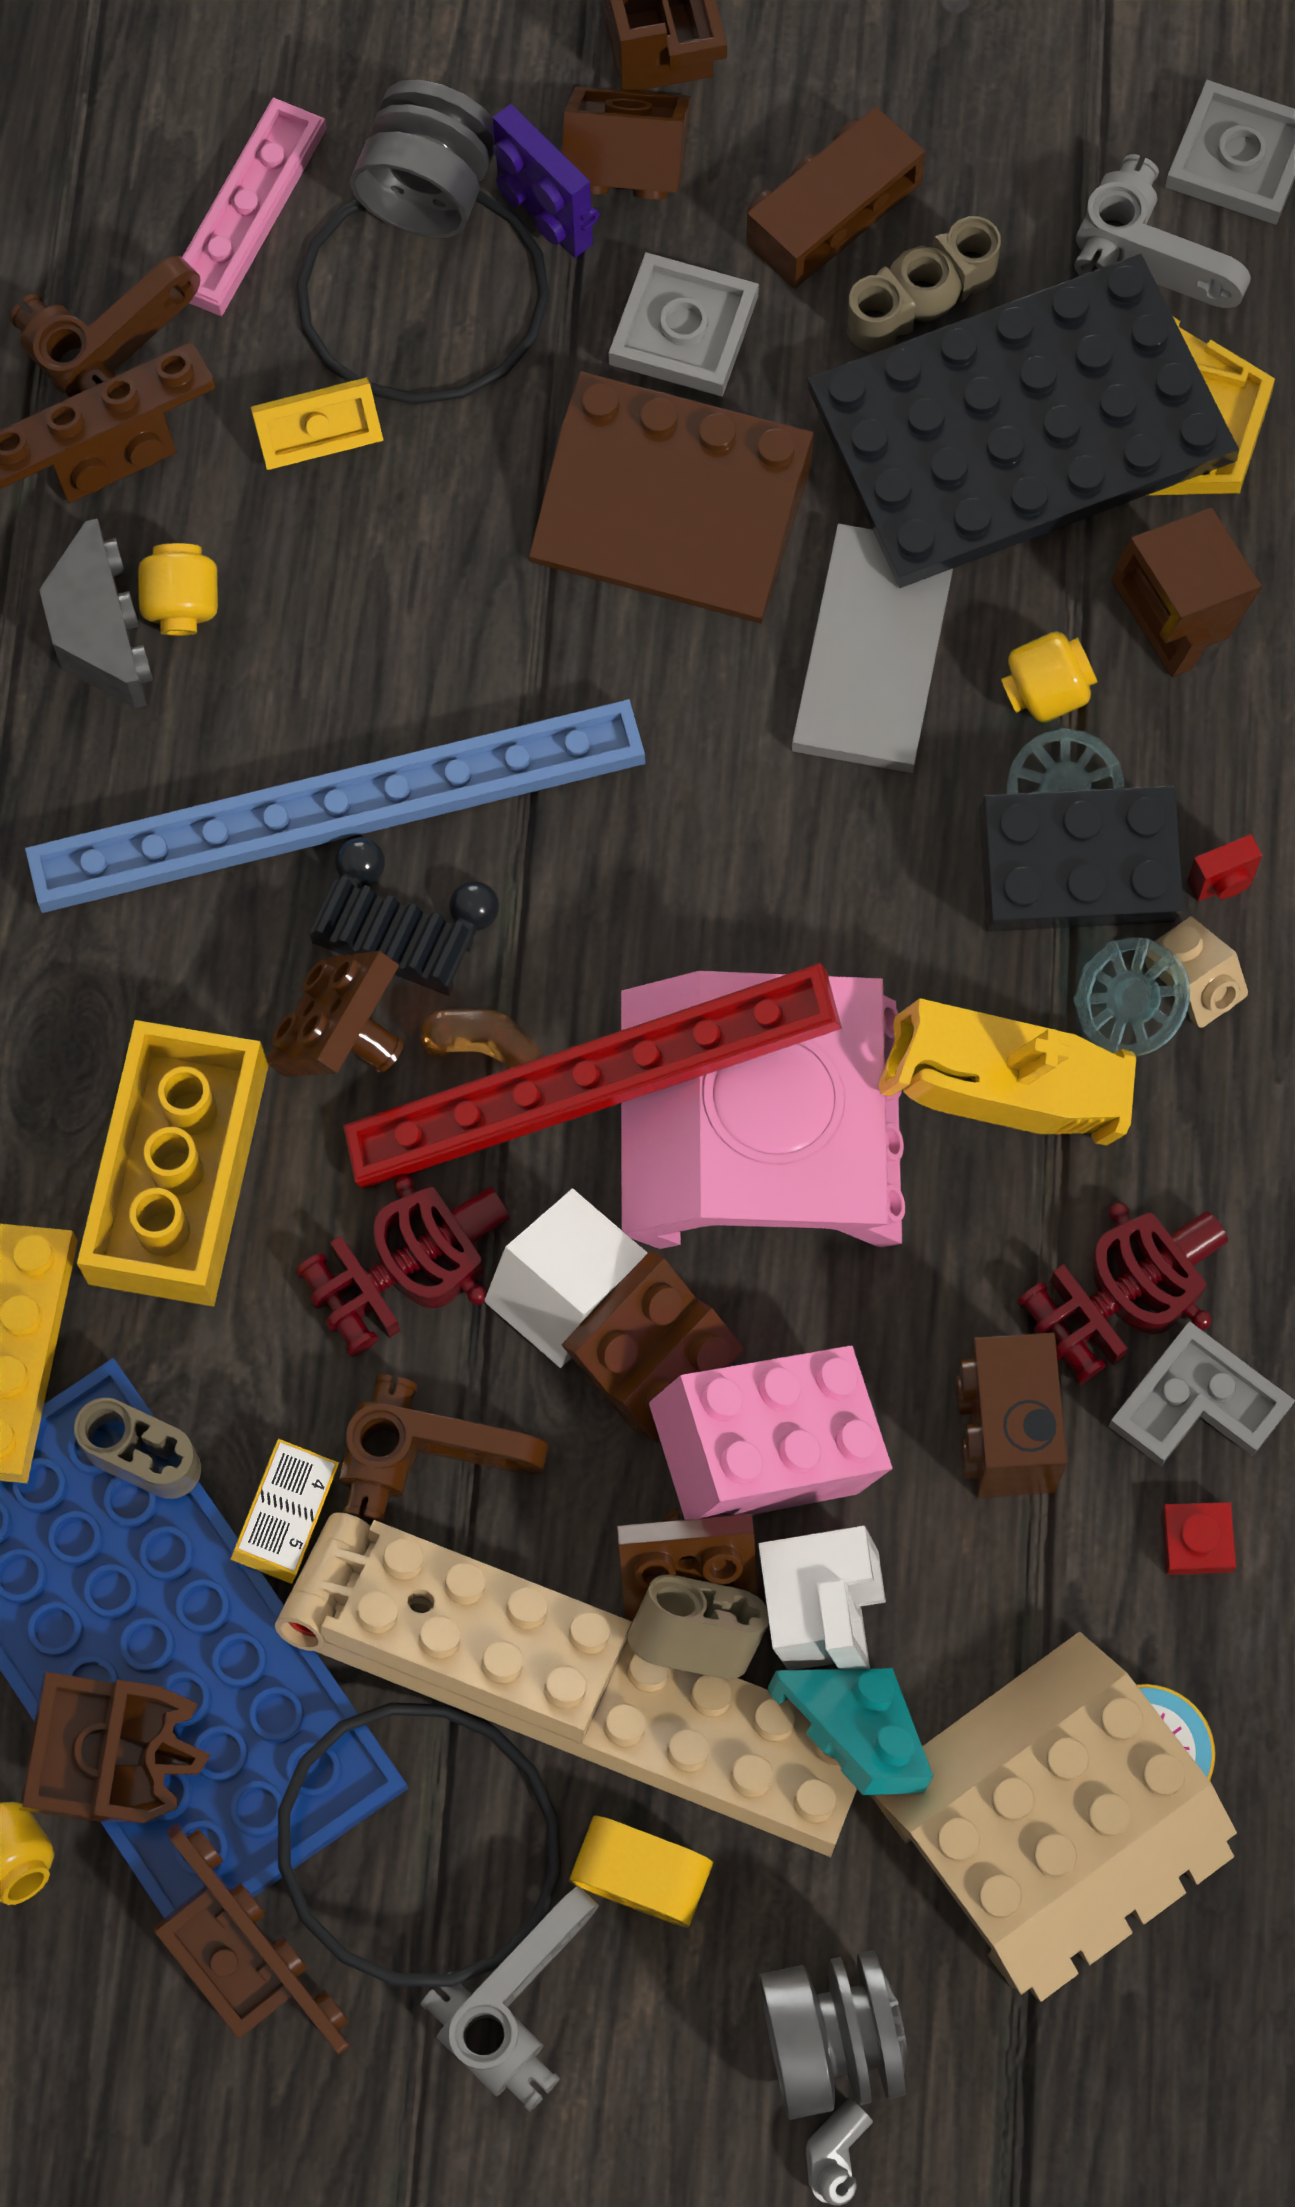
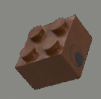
M1055 1333L974 1338L969 1359H960V1376H956L958 1414L970 1415V1424H966V1439L961 1441L964 1479L976 1480L977 1498L1056 1493L1067 1465Z

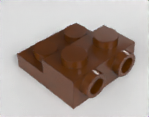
M651 1250L561 1344L628 1426L656 1443L660 1441L649 1402L680 1375L736 1366L734 1360L745 1349L714 1309L699 1301L666 1259Z

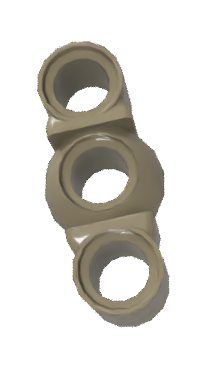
M968 216L960 219L951 227L949 233L938 234L934 237L933 248L919 246L906 250L893 262L890 270L885 266L879 270L877 275H870L860 279L853 285L849 294L847 334L850 341L858 349L866 352L881 351L891 347L899 335H908L913 332L914 321L928 323L943 318L952 309L957 300L963 302L970 293H979L986 290L993 284L997 274L1001 236L997 227L989 220L979 216ZM975 252L982 257L969 258L964 256L963 253ZM918 281H926L932 283L934 286L929 288H921L915 286L913 283ZM879 311L884 313L885 316L872 318L865 315L864 312Z

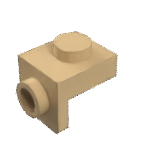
M1192 916L1141 950L1147 968L1184 998L1191 1021L1200 1028L1205 1027L1214 1019L1229 1011L1248 995V989L1236 952Z

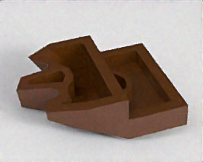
M45 1672L42 1677L19 1810L85 1821L146 1823L178 1809L176 1796L164 1786L165 1775H199L211 1755L177 1739L173 1733L176 1723L191 1719L198 1703L160 1686L119 1679L111 1683Z

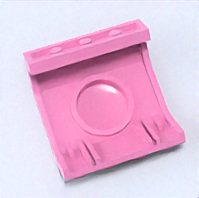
M696 971L622 990L621 1030L786 974ZM828 976L842 1026L840 1030L622 1102V1231L630 1238L658 1249L681 1245L680 1231L715 1225L826 1228L841 1231L880 1248L902 1244L901 1220L905 1214V1201L901 1192L900 1158L904 1150L903 1138L899 1130V1097L902 1090L890 1097L881 1095L878 1086L894 1044L893 1024L894 1017L898 1014V1011L896 1009V1001L883 995V979Z

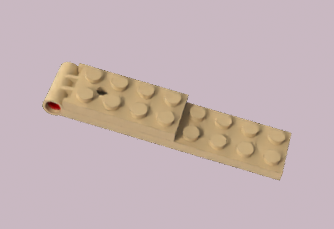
M333 1513L329 1516L275 1622V1629L279 1636L299 1649L318 1652L829 1857L832 1856L857 1790L841 1772L839 1763L830 1755L823 1753L808 1737L806 1732L811 1722L789 1699L778 1704L770 1696L769 1690L739 1678L722 1679L648 1663L637 1656L629 1646L627 1634L632 1621L376 1520L370 1526L364 1520L347 1513Z

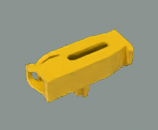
M921 998L894 1017V1044L878 1083L881 1095L892 1097L903 1089V1092L912 1100L940 1112L1037 1134L1092 1133L1091 1138L1094 1143L1105 1146L1126 1135L1131 1125L1136 1056L1132 1051L1120 1049L1113 1054L1075 1034Z

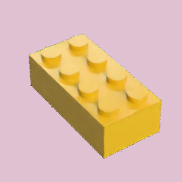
M138 1020L134 1021L77 1265L88 1285L214 1307L268 1071V1064L261 1041Z

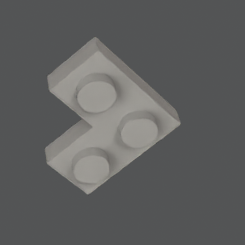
M1189 1321L1116 1413L1109 1427L1160 1466L1164 1464L1200 1417L1251 1456H1254L1290 1410L1295 1400Z

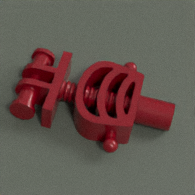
M406 1175L400 1176L395 1180L394 1188L402 1198L384 1206L377 1214L374 1222V1238L380 1264L375 1263L374 1268L369 1267L368 1272L364 1271L342 1236L330 1242L334 1255L345 1272L334 1278L326 1266L327 1259L323 1253L308 1258L297 1267L295 1273L300 1279L304 1278L313 1291L310 1301L314 1307L320 1309L329 1305L333 1311L326 1319L325 1324L331 1332L339 1331L348 1345L346 1351L351 1357L365 1352L378 1341L376 1333L374 1331L370 1332L361 1319L371 1311L389 1338L400 1332L398 1321L380 1295V1291L385 1292L386 1287L390 1289L391 1284L395 1285L408 1299L427 1308L445 1306L462 1291L467 1294V1298L472 1304L480 1305L484 1303L487 1291L482 1285H477L474 1282L483 1272L482 1260L472 1243L510 1219L502 1201L490 1186L450 1211L435 1188L427 1187L414 1192V1181L412 1178ZM421 1214L426 1232L425 1236L420 1235L418 1240L412 1232L411 1223L416 1216ZM434 1217L440 1220L442 1226L440 1224L436 1225ZM399 1223L405 1246L402 1247V1251L398 1249L396 1254H390L387 1247L388 1235L392 1228ZM454 1245L458 1247L460 1252L454 1248ZM437 1256H439L454 1271H447L432 1260H436ZM414 1270H420L435 1286L429 1287L415 1283L408 1278V1274L412 1275ZM357 1288L361 1295L344 1304L341 1297Z
M1115 1202L1109 1207V1216L1113 1221H1116L1118 1226L1102 1235L1092 1257L1093 1277L1099 1291L1089 1298L1063 1264L1053 1271L1050 1283L1064 1300V1305L1059 1308L1046 1293L1048 1287L1044 1282L1035 1285L1017 1300L1020 1308L1025 1307L1037 1322L1034 1328L1036 1334L1055 1333V1338L1059 1342L1056 1346L1057 1361L1064 1359L1077 1376L1075 1381L1078 1385H1082L1092 1379L1106 1366L1103 1360H1097L1086 1346V1343L1092 1339L1113 1366L1124 1359L1128 1348L1106 1321L1109 1319V1315L1113 1316L1116 1314L1127 1325L1150 1335L1168 1331L1184 1315L1201 1330H1205L1211 1325L1212 1318L1209 1312L1200 1310L1195 1305L1200 1300L1207 1285L1194 1265L1228 1243V1238L1219 1221L1210 1212L1204 1211L1169 1235L1154 1214L1146 1213L1130 1220L1127 1205L1122 1202ZM1132 1240L1136 1242L1138 1253L1142 1259L1139 1263H1137L1131 1250L1130 1242ZM1111 1250L1116 1251L1117 1264L1122 1273V1277L1119 1276L1116 1280L1112 1278L1107 1265V1254ZM1157 1285H1161L1169 1294L1159 1289ZM1136 1297L1140 1298L1149 1308L1158 1313L1145 1311L1131 1301H1135ZM1076 1316L1083 1327L1070 1334L1063 1324Z

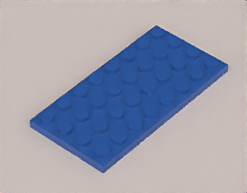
M112 1358L44 1404L28 1483L0 1481V1671L34 1722L42 1677L45 1672L111 1683L119 1679L160 1686L198 1703L191 1719L176 1723L173 1733L177 1739L211 1755L199 1775H165L164 1786L176 1796L178 1809L146 1823L101 1822L165 1918L205 1886L204 1882L171 1842L166 1831L177 1822L188 1836L199 1828L224 1860L214 1869L231 1890L241 1882L253 1897L257 1896L282 1878L278 1869V1808L299 1759L339 1721L358 1715V1712L315 1651L299 1649L279 1636L275 1629V1622L284 1606L260 1571L230 1560L238 1538L199 1481L191 1492L175 1499L161 1498L99 1469L87 1458L74 1433L75 1419L79 1411L87 1403L98 1398H112L154 1417L116 1360ZM108 1422L101 1425L94 1434L93 1445L100 1448H109L116 1445L124 1435L125 1425L119 1422ZM143 1441L141 1452L152 1458L160 1474L166 1466L177 1468L181 1464L175 1451L169 1459H163L150 1453ZM366 1725L344 1733L310 1766L290 1813L291 1866L293 1870L409 1789Z

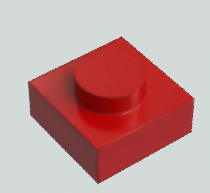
M1252 834L1194 858L1187 882L1198 902L1216 894L1219 899H1227L1243 892L1252 884V879L1255 877L1262 858V853Z
M1231 1502L1165 1504L1162 1509L1167 1575L1233 1573L1236 1568Z

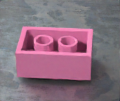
M853 1346L680 1375L649 1402L685 1520L746 1514L754 1515L857 1495L893 1469Z

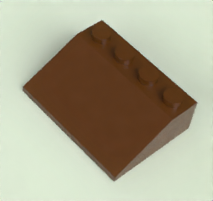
M580 371L562 424L529 561L762 624L811 471L814 432Z

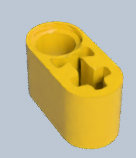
M593 1816L569 1882L593 1894L655 1918L689 1928L713 1861L690 1849L608 1818Z

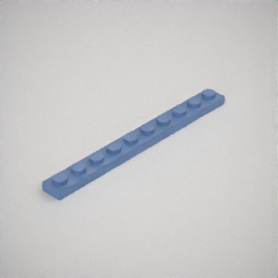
M628 699L27 847L25 850L37 902L41 912L45 913L645 764V752L631 703Z

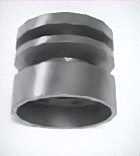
M424 80L399 81L387 88L371 128L372 137L366 139L349 183L354 196L366 210L386 224L407 233L428 238H450L463 232L480 190L478 182L484 179L494 155L493 118L485 108L467 95L443 84Z
M875 1950L857 1954L860 1985L850 1987L841 1957L830 1959V1992L816 1994L804 1965L759 1974L771 2048L789 2120L833 2111L835 2104L834 2078L845 2075L848 2076L859 2104L871 2103L869 2070L878 2069L887 2099L905 2096L904 2073L906 2055L908 2053L903 2022L895 1990L881 1969Z

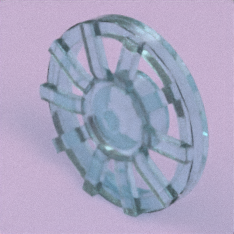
M1060 728L1035 737L1020 750L1009 771L1007 794H1018L1019 777L1040 784V790L1032 793L1097 790L1091 788V783L1111 775L1114 789L1124 788V777L1120 763L1110 748L1103 743V740L1083 731ZM1060 741V762L1055 764L1042 746L1050 742ZM1070 741L1088 746L1077 763L1070 762ZM1032 752L1035 753L1047 769L1045 774L1022 767L1026 758ZM1097 752L1108 766L1087 773L1084 768L1094 753Z
M1125 938L1108 942L1107 946L1100 950L1090 962H1086L1082 969L1084 972L1078 985L1077 995H1074V1005L1077 1006L1082 1030L1096 1045L1111 1053L1124 1049L1132 1051L1135 1056H1141L1159 1049L1176 1034L1188 1010L1190 987L1183 964L1170 949L1148 938ZM1136 949L1131 970H1127L1121 953ZM1147 950L1162 957L1145 974L1142 973ZM1110 960H1112L1117 973L1114 978L1101 971ZM1169 967L1173 975L1174 985L1159 987L1155 979ZM1096 979L1107 986L1106 993L1091 994ZM1175 996L1173 1009L1169 1016L1159 1010L1161 997ZM1106 1003L1108 1008L1093 1019L1091 1004ZM1115 1016L1117 1019L1114 1023L1110 1040H1108L1099 1029ZM1154 1018L1163 1024V1027L1148 1039L1143 1023ZM1127 1022L1132 1024L1137 1043L1131 1045L1120 1044Z

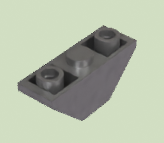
M98 519L85 521L39 589L52 643L62 670L134 708L146 706L147 703L141 683L153 681L144 645L136 647L131 645L128 629L139 627L130 591L118 594L114 576L125 574L117 540L112 538L104 541Z

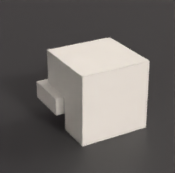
M572 1188L505 1247L484 1302L561 1368L572 1358L561 1344L643 1259L647 1252Z
M858 1526L758 1543L772 1647L788 1670H798L836 1664L838 1669H870L862 1609L860 1607L885 1603L886 1599L879 1552L866 1527Z

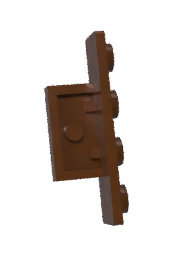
M186 343L1 429L0 489L51 466L67 502L71 503L177 453L163 413L210 392L216 387L213 375L192 343Z
M178 1822L166 1832L171 1842L204 1882L205 1886L153 1927L154 1932L238 2039L243 2037L293 1996L338 2055L343 2053L350 2047L340 2030L350 2022L325 1989L315 1997L298 1977L308 1967L285 1937L282 1935L272 1943L256 1922L266 1914L247 1888L240 1882L230 1890L214 1869L224 1860L203 1832L198 1828L188 1836Z

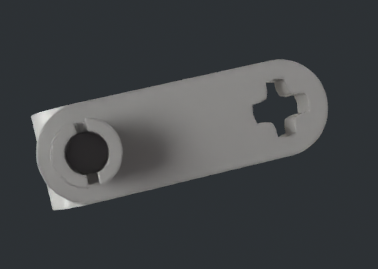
M1130 154L1125 156L1121 163L1120 171L1107 173L1103 177L1100 186L1089 198L1085 218L1076 235V243L1082 250L1074 264L1077 273L1082 276L1090 273L1094 266L1101 269L1142 254L1156 284L1216 307L1232 308L1238 306L1251 281L1247 268L1231 256L1147 225L1158 199L1152 184L1157 179L1159 170L1151 160L1145 158L1140 171H1135L1140 155ZM1105 221H1118L1124 224V226H1111L1105 223Z
M580 1886L571 1890L545 1916L473 1994L460 1983L452 1987H439L450 1998L448 2002L444 2001L431 1989L420 2004L444 2025L436 2038L463 2066L476 2076L495 2096H498L508 2088L524 2104V2107L529 2112L543 2100L542 2096L530 2085V2082L535 2081L548 2094L560 2078L555 2073L553 2074L536 2057L544 2045L511 2013L508 2006L580 1931L597 1910L599 1905ZM483 2018L494 2019L504 2028L502 2045L497 2051L489 2055L475 2054L468 2049L466 2044L468 2029L474 2022Z

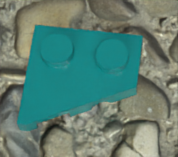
M893 1668L780 1670L775 1672L768 1686L770 1696L778 1704L789 1699L811 1722L806 1732L808 1737L823 1753L830 1755L839 1763L841 1772L862 1795L925 1792L933 1778V1774Z

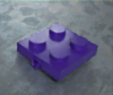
M509 104L493 117L495 139L493 152L497 163V187L511 205L515 207L522 205L534 217L537 228L548 242L553 245L560 243L576 258L593 245L592 226L600 216L596 208H591L590 181L512 104Z

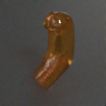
M492 1009L438 1010L430 1014L421 1027V1045L428 1054L434 1057L447 1056L448 1052L474 1051L489 1055L507 1067L512 1068L542 1058L544 1055L538 1046L511 1018L500 1011Z

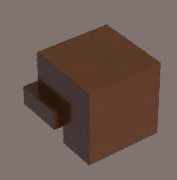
M603 0V17L621 90L642 91L713 77V61L727 58V42L716 0Z
M1212 507L1131 537L1116 563L1118 568L1111 578L1114 586L1171 677L1192 670L1206 647L1229 639L1262 588L1259 580Z

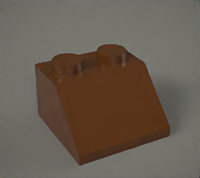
M576 86L564 111L562 154L590 181L592 195L606 194L609 192V187L633 189V196L642 199H665L668 196V192L678 193L682 181L691 96Z

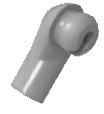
M848 2098L809 2138L805 2148L808 2184L811 2190L821 2202L835 2206L846 2204L855 2195L857 2184L856 2179L852 2177L849 2147L873 2123L867 2113L851 2098Z

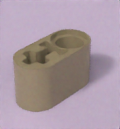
M112 1398L95 1399L87 1403L79 1411L74 1424L76 1440L90 1462L99 1469L166 1499L182 1497L191 1492L197 1485L201 1475V1462L190 1439L180 1429ZM108 1422H119L125 1425L124 1435L116 1445L109 1448H100L93 1445L94 1434L101 1425ZM143 1441L150 1453L163 1459H169L175 1451L181 1464L177 1468L166 1466L160 1474L152 1458L141 1452Z
M661 1575L650 1583L628 1631L627 1640L633 1652L648 1663L722 1679H735L746 1672L769 1625L768 1610L760 1598L743 1589L681 1576Z

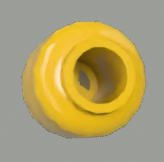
M172 543L154 546L153 555L144 558L138 567V607L140 615L150 622L160 624V633L163 635L187 636L196 634L197 624L213 619L217 613L216 563L209 557L202 555V547L198 545Z
M1057 631L1014 649L1008 659L1012 674L1001 679L1015 712L1017 713L1027 708L1031 716L1040 723L1052 721L1086 705L1091 698L1090 686L1098 683L1079 638L1077 637L1069 641L1063 633Z
M18 1802L0 1803V1902L7 1905L19 1904L37 1894L49 1879V1869L54 1859L51 1841L30 1811L19 1810L20 1803Z

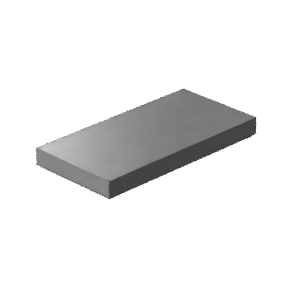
M838 524L792 742L793 752L913 773L953 569L899 589L873 530Z

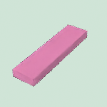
M272 98L182 257L200 275L201 279L198 291L189 302L190 304L221 317L223 316L327 130L325 118Z

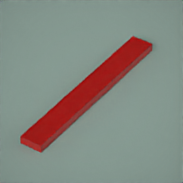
M819 963L345 1124L343 1127L355 1183L361 1188L366 1189L400 1176L408 1175L840 1030L842 1026L827 970Z

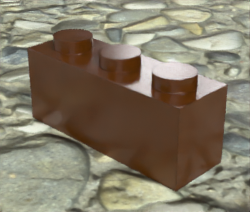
M874 107L860 120L857 118L849 120L837 132L833 142L818 155L812 153L805 156L795 166L789 179L774 191L767 189L754 199L747 212L746 244L796 289L922 184L925 150L878 107Z

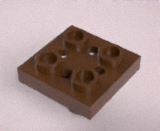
M381 951L326 957L325 960L317 962L304 979L302 990L306 993L295 1012L284 1017L272 1035L271 1043L274 1045V1048L267 1059V1064L285 1077L336 1074L351 1051L373 1066V1069L379 1073L389 1069L402 1051L403 1039L399 1036H394L369 1017L399 964Z
M679 1508L667 1513L663 1518V1522L617 1526L625 1619L633 1622L650 1583L661 1575L681 1576L743 1589L758 1597L752 1514L680 1520Z

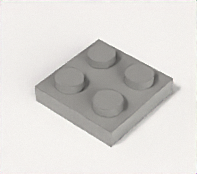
M1206 80L1168 173L1165 188L1277 225L1295 180V109Z
M645 252L609 350V365L723 397L759 296V284Z

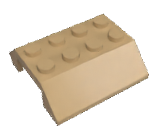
M1080 1631L922 1746L933 1774V1778L924 1793L870 1795L903 1841L907 1844L912 1840L991 1948L988 1957L1012 1989L1015 1988L1021 1995L1030 1989L1039 2002H1042L1079 1974L1070 1959L1078 1953L1090 1966L1130 1936L1133 1932L1125 1917L1131 1912L1144 1925L1186 1894L1178 1878L1183 1873H1186L1191 1881L1198 1885L1234 1858L1227 1840L1237 1834L1212 1783L1128 1673Z

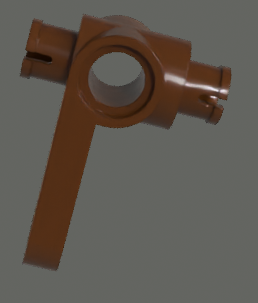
M172 256L156 265L89 327L82 320L74 317L62 305L47 307L37 294H30L22 298V301L31 309L30 314H27L17 303L10 313L9 320L16 328L22 331L20 346L23 351L48 375L58 390L72 397L115 377L116 375L113 372L188 305L197 293L201 279L200 275L181 256ZM72 349H81L79 354L71 361L60 362L66 352Z
M379 1374L375 1379L376 1386L372 1402L358 1403L355 1415L347 1427V1448L339 1482L350 1487V1491L342 1513L351 1514L362 1519L365 1506L367 1505L365 1517L368 1518L367 1523L372 1525L373 1521L376 1520L384 1524V1514L388 1498L401 1497L403 1495L408 1472L415 1462L417 1452L516 1473L541 1474L544 1469L549 1445L541 1439L524 1433L412 1410L410 1408L418 1385L411 1380L398 1377L396 1390L393 1394L395 1389V1383H392L393 1376ZM377 1431H391L399 1437L397 1447L388 1455L373 1456L364 1450L367 1439Z

